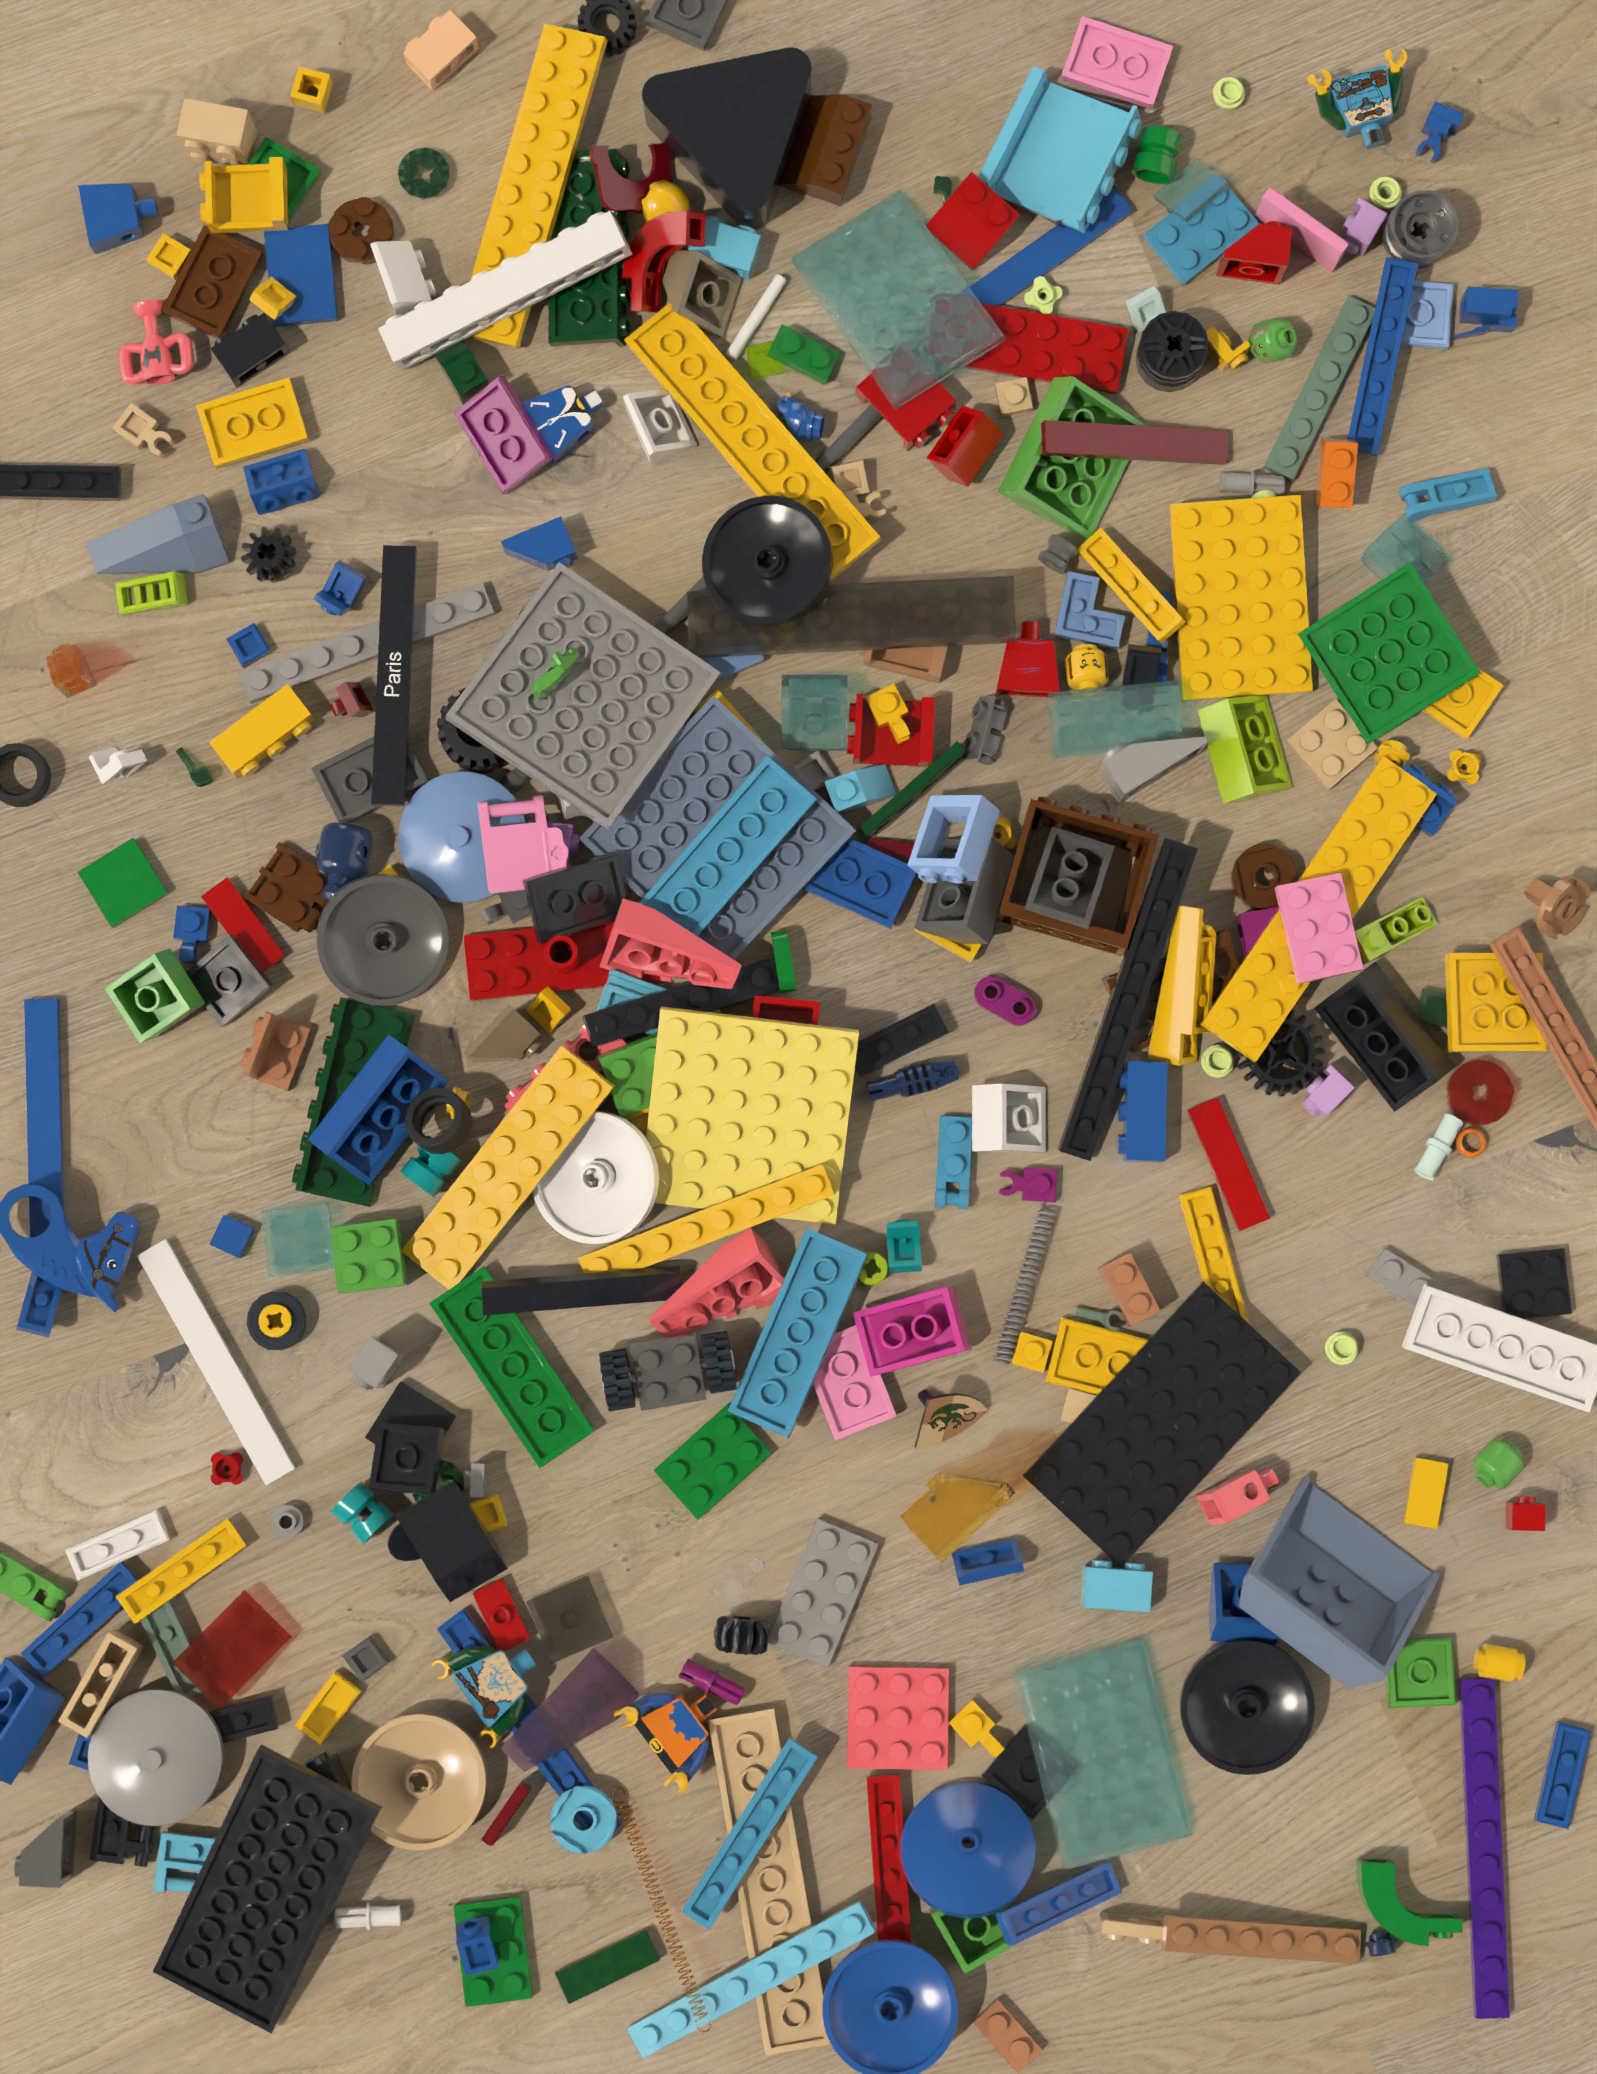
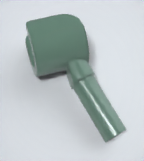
M1077 1306L1075 1313L1102 1322V1325L1109 1330L1120 1329L1109 1324L1111 1315L1124 1317L1119 1311L1108 1310L1104 1313Z

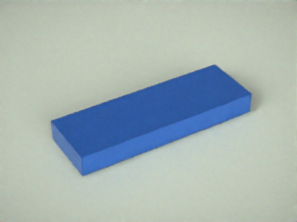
M1556 1721L1534 1816L1535 1821L1569 1829L1591 1730Z

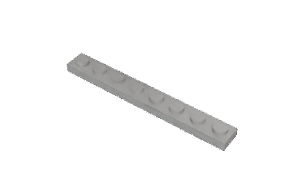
M483 582L414 607L413 645L494 616L495 614ZM380 620L238 671L249 702L252 704L269 698L287 683L293 689L378 658Z

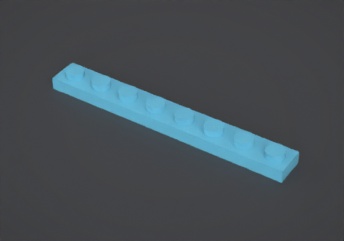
M859 1900L633 2023L627 2030L642 2058H645L874 1934L877 1929L862 1901Z

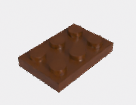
M204 225L161 311L175 320L218 339L226 333L264 256L262 251L223 233H211L208 226Z

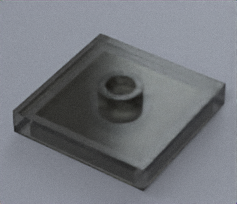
M589 1575L526 1601L551 1664L614 1637Z

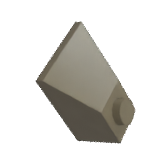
M699 251L675 252L669 258L662 280L673 311L713 335L723 338L742 277Z
M508 1004L465 1050L464 1054L473 1062L520 1061L524 1056L529 1059L541 1047L542 1044L539 1040L543 1036Z

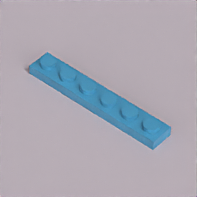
M789 1737L681 1910L683 1914L710 1930L818 1755Z

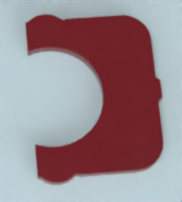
M666 143L648 145L652 154V167L649 175L641 181L627 180L615 171L609 159V146H594L591 148L590 161L595 167L599 197L605 209L611 212L633 211L634 213H643L642 199L649 193V186L654 182L662 180L673 183L669 164L671 152Z

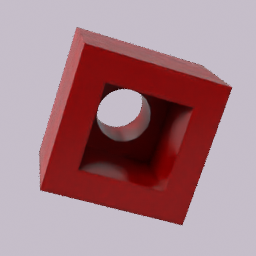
M1516 1496V1502H1506V1529L1545 1531L1546 1504L1536 1503V1497Z

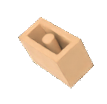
M449 10L444 16L439 15L433 19L429 25V30L421 37H414L407 44L403 54L406 64L434 91L479 49L477 37Z

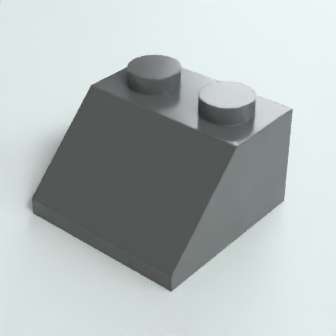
M70 1810L57 1818L21 1851V1856L16 1857L14 1873L16 1877H19V1886L60 1888L73 1878L76 1810Z

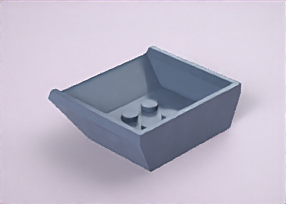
M1304 1476L1243 1579L1239 1607L1345 1687L1352 1688L1381 1682L1388 1676L1440 1575L1436 1572L1431 1573L1310 1483V1478Z

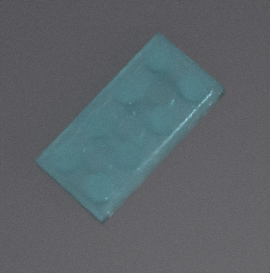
M1178 680L1048 693L1051 753L1053 758L1104 754L1119 744L1124 749L1134 743L1182 739L1181 691Z

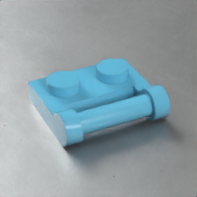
M168 1831L161 1832L154 1892L166 1893V1890L190 1893L196 1880L168 1877L169 1868L200 1872L216 1837Z

